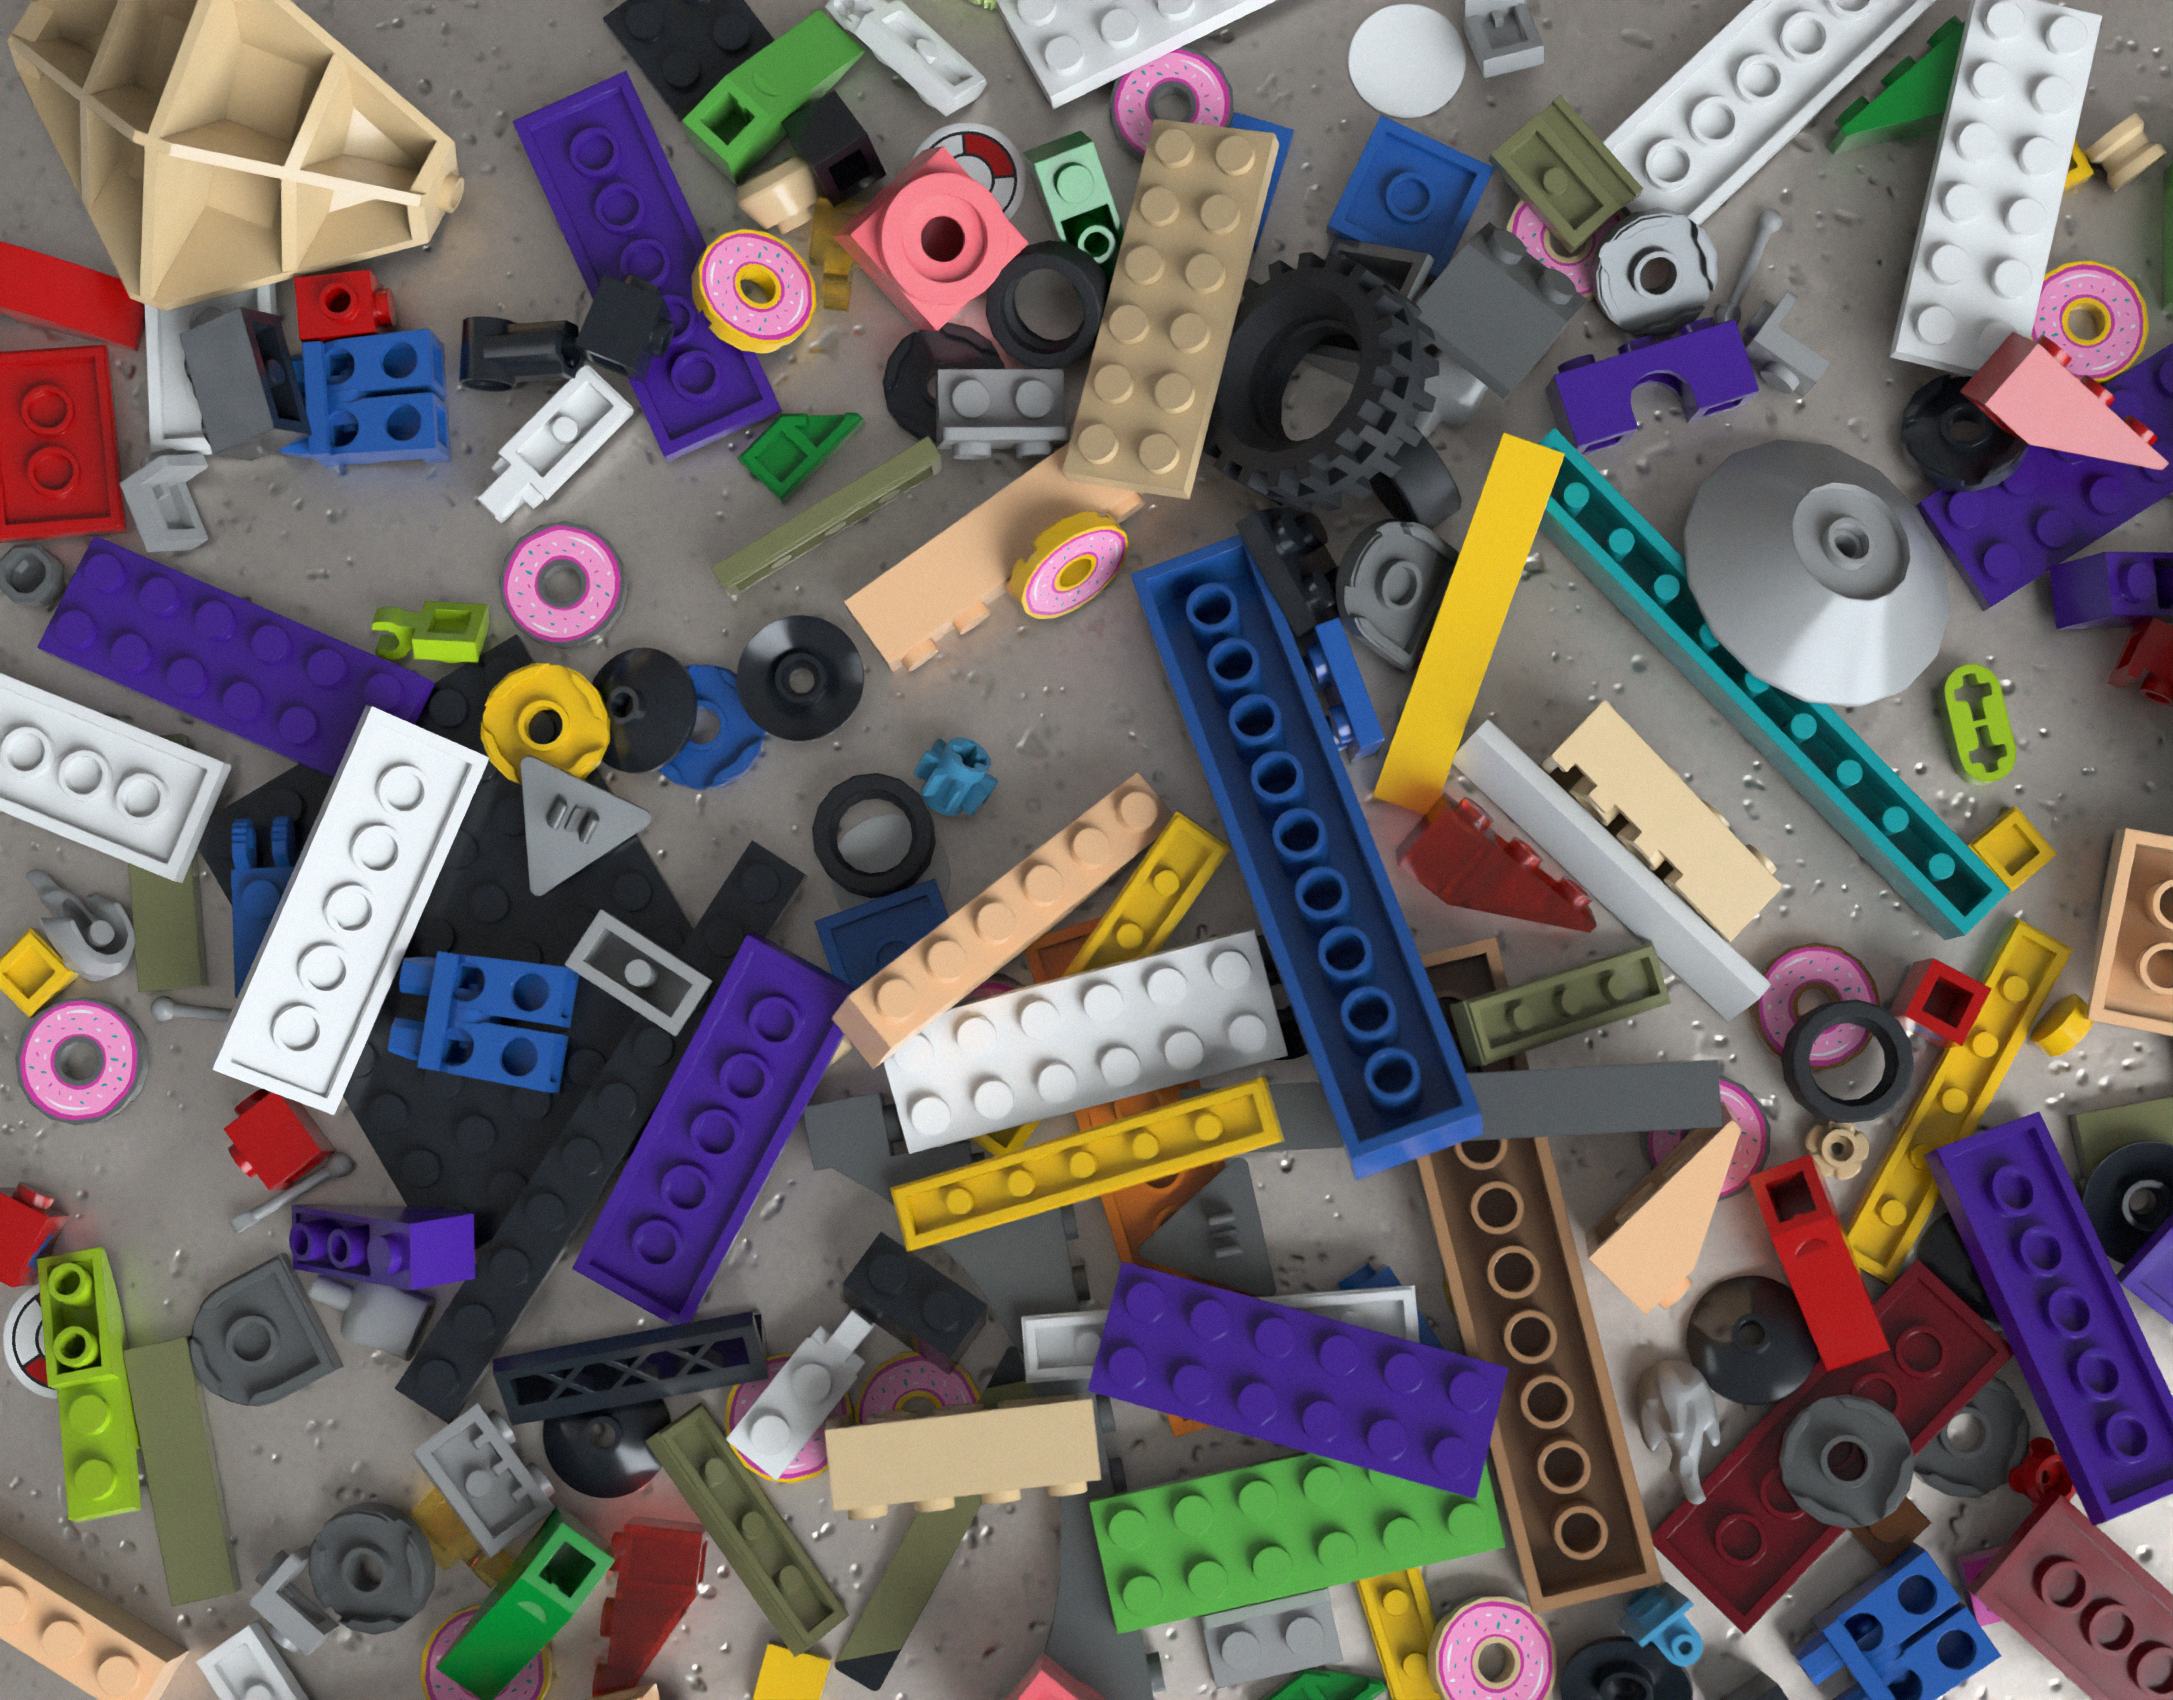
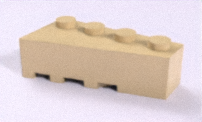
M1603 700L1585 716L1538 765L1728 943L1740 933L1783 887L1773 876L1776 867L1769 858L1750 844L1745 847L1728 829L1730 825L1725 817L1712 805L1704 800H1700L1682 781L1679 774L1653 751L1606 700Z
M1089 1392L1009 1399L997 1402V1409L985 1410L984 1404L980 1403L954 1404L933 1409L932 1416L919 1417L918 1411H908V1409L881 1411L878 1415L867 1417L866 1424L852 1425L851 1414L828 1416L825 1426V1440L833 1511L848 1510V1519L864 1520L888 1515V1505L914 1502L916 1512H932L955 1507L954 1497L981 1494L982 1504H1000L1020 1500V1489L1047 1486L1048 1496H1067L1084 1493L1087 1491L1086 1481L1101 1480L1092 1398Z

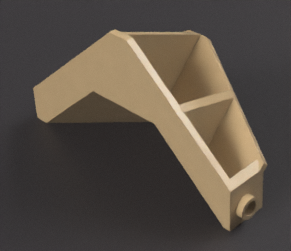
M32 0L7 40L19 78L129 298L162 311L185 307L429 243L445 212L453 213L462 198L464 178L460 177L458 172L455 141L291 0Z

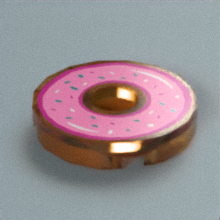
M1810 943L1787 948L1765 963L1760 973L1772 985L1748 1009L1755 1035L1766 1051L1781 1061L1787 1034L1801 1017L1798 1011V1001L1806 990L1811 988L1823 992L1828 998L1829 1003L1857 999L1881 1006L1876 982L1859 959L1840 947ZM1851 1023L1835 1024L1826 1029L1813 1043L1809 1057L1811 1071H1820L1845 1065L1866 1049L1874 1035L1864 1027Z

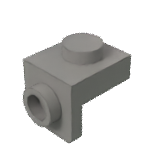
M1462 0V28L1484 79L1544 64V44L1527 7L1526 0Z
M1788 290L1776 306L1765 299L1743 330L1753 337L1745 350L1749 361L1762 369L1760 374L1770 386L1785 394H1792L1794 391L1801 397H1804L1818 382L1831 362L1778 327L1799 298Z
M175 449L160 450L144 457L140 461L141 469L119 483L134 518L136 529L144 542L147 552L193 550L209 540L186 485L187 481L208 468L204 455H178Z
M307 1545L292 1552L290 1555L283 1550L279 1551L256 1576L255 1581L262 1588L248 1603L269 1622V1625L266 1627L267 1631L277 1643L291 1652H297L300 1649L305 1655H309L323 1646L340 1626L292 1583L309 1563L310 1548Z

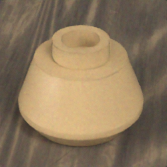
M798 154L770 166L737 187L736 203L738 207L764 229L776 225L781 235L814 218L809 206L818 201L816 181L810 166Z

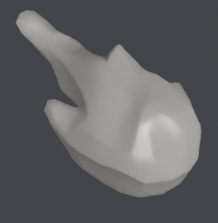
M33 869L27 872V879L35 887L42 904L48 908L53 916L52 918L41 917L40 922L54 948L62 956L63 966L92 982L118 975L127 967L136 944V939L131 922L119 902H112L96 892L87 897L90 908L89 912L76 896L60 888L43 870Z
M1667 1359L1660 1361L1643 1374L1637 1384L1636 1406L1641 1438L1646 1447L1652 1452L1657 1449L1662 1439L1668 1441L1673 1455L1669 1470L1679 1478L1688 1501L1694 1505L1701 1504L1706 1500L1698 1477L1703 1432H1706L1713 1446L1716 1447L1720 1444V1430L1714 1396L1705 1378L1696 1367L1683 1360Z

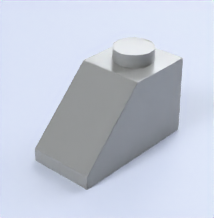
M602 909L565 963L567 967L674 1036L678 1035L712 983L711 979L673 953Z

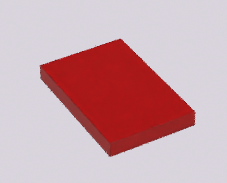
M107 344L1 351L0 543L127 533L124 494L119 484L122 482L110 354Z

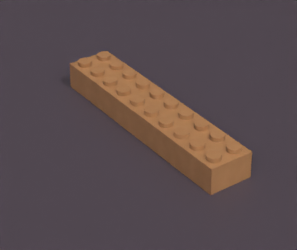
M1496 937L1420 955L1466 1074L1530 1070L1525 1052L1468 1069L1449 1005L1508 987ZM1548 1137L1463 1141L1416 1158L1415 1162L1464 1354L1468 1357L1508 1367L1489 1445V1452L1527 1601L1532 1613L1536 1614L1663 1583Z

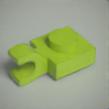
M425 601L421 612L405 611L392 606L377 608L371 623L372 630L389 631L395 634V636L381 635L375 653L377 657L382 659L396 660L403 658L413 649L414 659L440 660L445 663H478L490 626L488 604Z

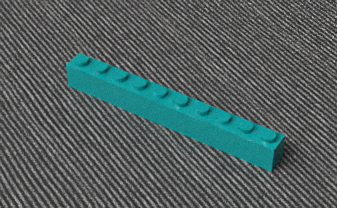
M1554 427L1538 444L1564 452L1565 456L1539 528L1944 940L1965 936L2011 890L1828 704L1804 702L1755 678L1712 635L1689 589L1685 559Z

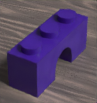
M1713 317L1703 318L1677 330L1679 337L1656 343L1654 336H1645L1621 345L1617 348L1619 355L1596 362L1594 355L1589 354L1560 364L1557 367L1559 374L1552 377L1545 389L1558 431L1582 456L1628 442L1638 429L1631 407V393L1634 389L1644 385H1659L1670 390L1678 398L1687 424L1746 406L1759 392V388L1736 320L1716 325Z

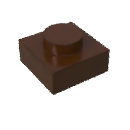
M1905 1496L1896 1511L1872 1525L1848 1528L1846 1531L1880 1566L1886 1568L1931 1524V1521Z

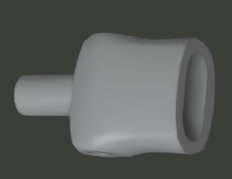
M1439 348L1431 355L1439 361V375L1425 379L1424 386L1426 392L1436 397L1433 412L1419 411L1414 426L1420 430L1426 439H1428L1441 420L1453 426H1464L1476 412L1488 389L1485 384Z
M321 1274L315 1279L309 1294L311 1299L344 1312L340 1331L345 1339L365 1347L383 1350L405 1361H410L416 1353L431 1319L436 1302L434 1297L415 1290L358 1281L353 1288Z

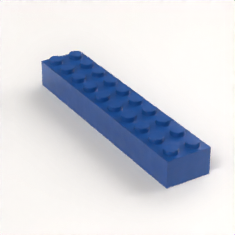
M1239 534L1130 574L1141 611L1355 1179L1367 1177L1483 1135L1482 1112L1287 619L1242 536Z

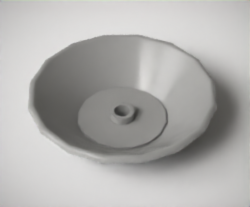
M1778 439L1732 453L1698 486L1683 530L1688 586L1712 635L1755 678L1804 702L1860 707L1905 691L1937 657L1951 610L1944 557L1919 509L1880 470L1831 445Z

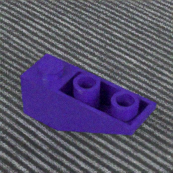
M2102 552L2049 567L2056 629L2134 627L2152 617L2167 624L2173 623V552Z
M291 1205L292 1228L289 1234V1245L293 1254V1269L407 1290L475 1279L473 1213L434 1207Z

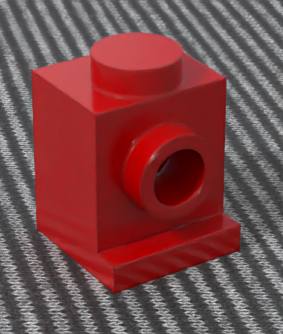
M2155 617L2134 626L2107 683L2119 689L2134 682L2141 685L2139 692L2147 699L2161 705L2173 707V626Z

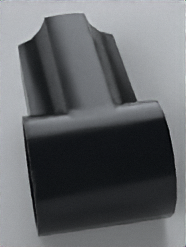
M497 317L466 318L463 320L459 384L478 391L506 392L514 390L516 382L574 379L577 371L584 367L585 363L584 358L575 346L579 335L578 325L567 320L516 323Z

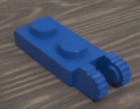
M291 816L274 817L271 828L272 855L276 867L257 868V835L251 818L235 819L234 823H232L231 845L232 858L235 865V870H231L235 999L238 998L297 863L295 828Z

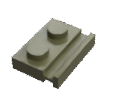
M1561 95L1556 97L1552 104L1540 114L1537 113L1492 151L1488 159L1570 254L1613 219L1627 204L1639 197L1643 190L1642 186Z

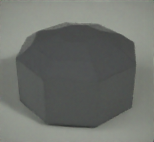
M39 544L14 545L0 559V590L17 605L22 607L47 606L64 589V565Z

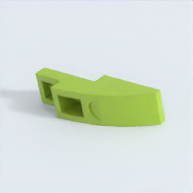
M96 1247L37 1259L48 1387L57 1390L68 1520L82 1522L142 1510L136 1450L141 1449L123 1355V1350L130 1349L106 1251L102 1247Z

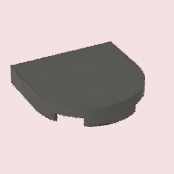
M1392 518L1380 520L1366 527L1347 548L1337 574L1336 602L1344 625L1353 636L1393 666L1411 671L1429 638L1459 552L1432 530L1418 523Z
M287 1253L275 1256L211 1292L199 1307L200 1310L194 1320L191 1339H189L188 1344L192 1366L201 1383L211 1393L240 1405L263 1406L280 1401L344 1367L295 1269H293Z

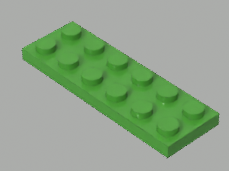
M1305 1451L1089 1499L1117 1634L1506 1547L1486 1461L1476 1499Z

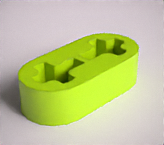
M1965 664L1947 673L1940 681L1936 691L1937 705L1951 763L1956 774L1970 784L1988 785L2006 777L2013 769L2016 761V746L2001 685L1996 675L1988 668L1979 664ZM1963 678L1967 679L1970 687H1980L1983 692V698L1974 702L1976 721H1973L1968 702H1957L1954 696V691L1963 686ZM1976 729H1979L1983 746L1988 749L1995 748L1998 753V759L1989 763V772H1986L1982 763L1972 764L1969 758V752L1977 749L1979 746Z

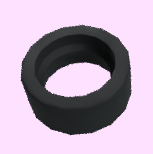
M1047 240L1027 245L1001 270L996 280L987 290L986 316L992 335L1008 355L1027 366L1053 369L1070 365L1096 344L1110 286L1105 272L1095 259L1071 243ZM1043 268L1055 270L1070 279L1080 292L1085 307L1084 319L1078 330L1068 338L1060 340L1042 338L1029 330L1019 317L1014 302L1015 290L1020 280L1031 271Z
M1413 425L1412 428L1420 432V430ZM1424 435L1416 448L1406 442L1400 447L1394 458L1401 468L1392 478L1379 471L1369 479L1372 490L1395 519L1418 523L1432 530L1461 509V496L1448 468Z
M880 773L855 775L833 787L819 804L812 826L814 852L828 876L846 891L868 898L883 897L914 885L930 866L936 845L933 818L919 793L901 779ZM881 799L892 802L904 811L911 824L912 840L908 853L898 865L885 872L868 873L857 870L845 861L838 849L837 830L841 818L850 807L863 800Z
M1857 999L1824 1003L1803 1014L1788 1032L1781 1055L1784 1081L1795 1101L1815 1117L1836 1123L1871 1121L1894 1109L1908 1091L1914 1070L1912 1044L1901 1023L1881 1006ZM1851 1023L1864 1027L1877 1038L1884 1052L1885 1068L1881 1081L1872 1092L1859 1099L1843 1100L1830 1096L1818 1086L1811 1074L1809 1057L1813 1043L1823 1031L1835 1024Z

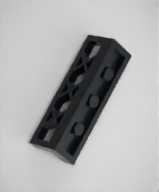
M753 1311L493 1358V1375L513 1426L769 1379L766 1330L761 1314L753 1315Z

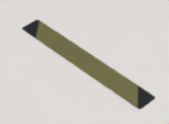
M1010 1346L1006 1350L978 1403L984 1404L985 1410L997 1409V1402L1037 1397L1032 1383H1026L1025 1367L1018 1353L1019 1351L1024 1355V1351L1015 1346ZM981 1494L954 1497L955 1507L950 1509L917 1512L835 1662L836 1670L872 1691H878L881 1688L982 1504Z

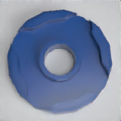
M695 664L684 666L689 672L696 689L697 711L708 710L714 712L719 718L720 730L718 735L706 744H696L689 740L681 753L672 762L657 771L678 786L698 791L725 788L749 772L761 756L767 732L750 718L742 705L737 688V674L730 669L706 664L698 666Z

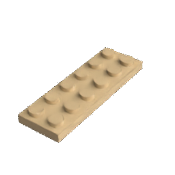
M1154 119L1062 473L1069 481L1190 500L1280 145L1275 133Z

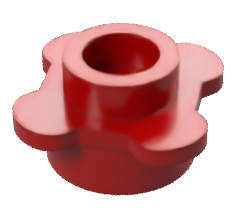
M2045 1437L2034 1438L2029 1443V1453L2021 1465L2015 1466L2010 1470L2008 1482L2011 1490L2016 1493H2023L2032 1502L2033 1510L2051 1489L2062 1494L2070 1501L2075 1495L2076 1489L2060 1454L2054 1451V1443ZM2044 1471V1476L2041 1481L2042 1472Z

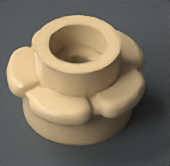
M1827 1120L1825 1124H1815L1806 1136L1805 1146L1807 1155L1811 1154L1818 1163L1824 1177L1832 1175L1837 1180H1846L1854 1177L1861 1170V1161L1866 1159L1869 1154L1868 1139L1865 1133L1855 1129L1854 1122L1836 1123ZM1835 1142H1839L1843 1147L1839 1155L1834 1154L1831 1149Z

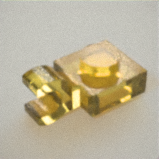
M818 197V201L815 204L809 261L810 265L825 267L821 286V299H824L823 308L826 310L849 312L854 270H863L833 236L869 203L846 200L833 207L827 198Z
M435 1487L409 1515L429 1540L435 1562L445 1571L452 1569L462 1559L489 1588H493L515 1561L504 1549L488 1560Z

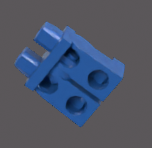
M428 328L339 339L327 343L322 341L303 342V354L290 356L301 396L305 397L306 414L312 435L279 449L287 457L314 458L326 468L342 467L345 464L364 465L382 461L422 459L426 463L451 462L448 406L440 400L447 399L444 344Z
M437 951L436 958H405L399 981L400 992L428 996L425 1022L395 1018L391 1026L388 1051L410 1060L418 1061L417 1068L436 1070L543 1092L559 1093L569 1036L501 1025V1020L504 1017L570 1028L579 974L568 967L460 955Z
M1915 1542L1910 1543L1886 1568L1881 1569L1862 1585L1843 1595L1828 1610L1825 1608L1813 1616L1810 1621L1816 1630L1807 1635L1791 1652L1799 1666L1815 1686L1840 1668H1845L1855 1684L1832 1700H1936L2001 1657V1654L1969 1609L1959 1602L1961 1598L1929 1553Z

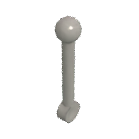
M1767 209L1758 216L1759 232L1728 302L1721 303L1716 310L1715 319L1717 325L1734 319L1737 325L1739 324L1741 319L1739 305L1771 233L1777 232L1782 226L1783 220L1778 211Z
M168 996L156 998L150 1007L152 1015L160 1021H167L173 1016L228 1021L232 1009L178 1004Z
M343 1152L333 1153L327 1159L324 1167L254 1209L231 1220L229 1223L233 1230L238 1234L250 1228L263 1217L332 1176H346L352 1165L349 1156Z

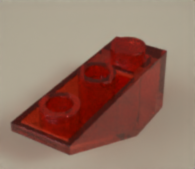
M1444 792L1396 848L1397 865L1447 905L1591 933L1597 926L1593 911L1589 907V904L1593 901L1592 897L1569 877L1563 875L1559 881H1556L1539 866L1544 861L1543 858L1522 839L1514 836L1507 842L1490 828L1494 822L1493 818L1468 797L1464 796L1458 803Z
M633 1516L624 1524V1532H614L610 1547L612 1548L615 1562L609 1568V1571L618 1572L615 1598L606 1597L600 1624V1636L610 1638L607 1664H597L593 1680L592 1697L637 1687L703 1590L709 1533L703 1524Z

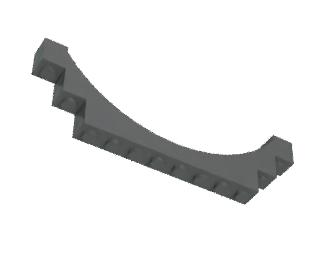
M881 1092L810 1105L806 1107L803 1113L814 1171L833 1168L879 1194L893 1206L895 1205L890 1188L986 1159L984 1151L972 1154L970 1141L930 1148L911 1154L895 1155L893 1143L903 1141L902 1127L895 1103L885 1105L884 1095ZM1073 1204L938 1243L958 1262L987 1299L1015 1347L1024 1351L1021 1316L1080 1311L1079 1305L1091 1303L1085 1265L1072 1266L1067 1243L1069 1240L1079 1239ZM1018 1351L1025 1367L1024 1355ZM1091 1378L1034 1382L1032 1386L1037 1397L1089 1392L1087 1390ZM1089 1392L1093 1402L1101 1480L1086 1481L1087 1491L1084 1493L1059 1496L1062 1521L1060 1577L1053 1621L1043 1653L1074 1678L1095 1689L1105 1700H1155V1693L1166 1691L1159 1651L1146 1654L1142 1629L1117 1634L1094 1529L1089 1499L1128 1491L1122 1458L1109 1459L1104 1433L1116 1431L1110 1397Z

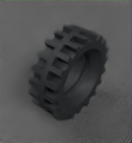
M1313 252L1299 253L1297 269L1278 260L1268 265L1270 280L1260 285L1249 278L1244 283L1242 291L1244 300L1239 304L1202 451L1217 459L1213 466L1220 473L1280 506L1285 504L1298 512L1310 513L1312 505L1315 503L1330 512L1342 509V493L1348 492L1360 500L1371 495L1373 490L1369 479L1379 471L1392 478L1401 468L1394 456L1404 442L1415 448L1417 447L1423 434L1412 427L1419 411L1433 412L1436 397L1426 392L1424 386L1425 379L1439 375V361L1423 351V348L1436 341L1432 328L1417 319L1422 310L1416 303L1357 263L1355 265L1342 255L1330 253L1328 260L1325 261ZM1340 335L1352 336L1356 340L1360 351L1359 373L1349 400L1330 425L1312 438L1299 441L1290 440L1285 434L1281 418L1282 397L1291 373L1309 351L1326 339Z

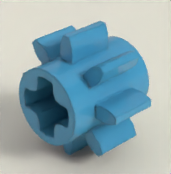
M941 738L937 739L932 749L925 751L913 772L915 776L925 780L920 792L924 802L934 811L946 816H957L963 810L971 816L974 815L981 803L985 804L998 783L996 778L986 774L991 766V759L988 753L979 744L966 738H953L948 744Z

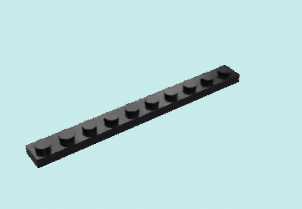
M752 840L677 954L678 958L711 979L712 983L677 1036L669 1033L642 1014H638L475 1264V1279L464 1281L394 1389L447 1424H450L458 1417L492 1365L493 1358L497 1357L646 1128L747 934L755 931L767 939L770 937L807 880L808 876L755 841Z

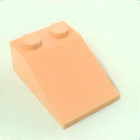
M2129 828L2115 830L2102 892L2086 1016L2088 1020L2173 1036L2172 836Z
M1724 1101L1721 1102L1722 1127L1693 1129L1653 1170L1639 1181L1585 1234L1588 1259L1645 1315L1657 1304L1663 1309L1669 1308L1688 1290L1692 1283L1687 1275L1694 1270L1742 1130L1733 1110Z

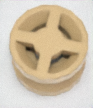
M2137 113L2119 123L2084 151V154L2091 163L2101 164L2108 173L2106 183L2114 193L2140 176L2167 154V151L2160 142H2150L2144 134V121Z

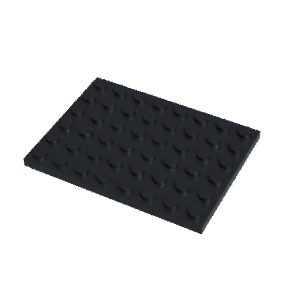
M515 634L480 655L478 663L468 662L435 682V686L416 722V726L488 757L481 740V722L483 723V713L486 709L485 703L491 690L508 673L536 663L521 637ZM553 710L538 712L529 724V734L531 739L537 744H549L555 741L562 731V719L559 713ZM490 760L485 767L343 1094L345 1101L407 1207H434L473 1213L475 1251L490 1243L639 1012L579 974L570 1028L502 1017L501 1025L569 1036L559 1093L543 1092L436 1070L417 1068L418 1061L410 1060L388 1051L391 1026L395 1018L425 1022L429 1001L428 996L400 992L399 981L403 960L414 957L436 958L437 951L460 955L567 967L565 965L566 961L601 909L616 916L675 956H677L694 930L691 921L638 833L544 895H534L530 891L522 785L507 779ZM297 764L210 817L198 849L231 906V870H235L231 845V829L234 820L251 818L257 835V868L276 867L272 855L271 828L274 817L291 816L295 828L298 861L333 782L332 778ZM598 766L584 779L613 793ZM642 1134L634 1144L633 1148L631 1149L625 1160L631 1157Z

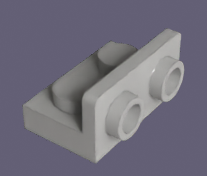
M938 369L936 371L937 449H953V458L962 460L987 459L991 457V449H1016V458L1046 459L1054 453V449H1060L1070 441V427H1065L1063 369Z
M477 1403L414 1449L411 1455L489 1560L555 1509L548 1499L555 1491L548 1478L534 1462L524 1466L511 1449L510 1445L516 1442V1437L502 1416L495 1410L486 1415Z
M1326 1587L1201 1615L1202 1628L1216 1689L1343 1661L1330 1603L1329 1588Z

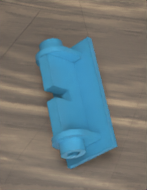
M1665 1582L1658 1589L1655 1585L1642 1588L1624 1604L1623 1609L1627 1614L1616 1623L1641 1647H1644L1650 1641L1654 1642L1671 1663L1678 1666L1692 1665L1702 1654V1638L1684 1616V1613L1693 1607L1694 1604L1668 1582Z

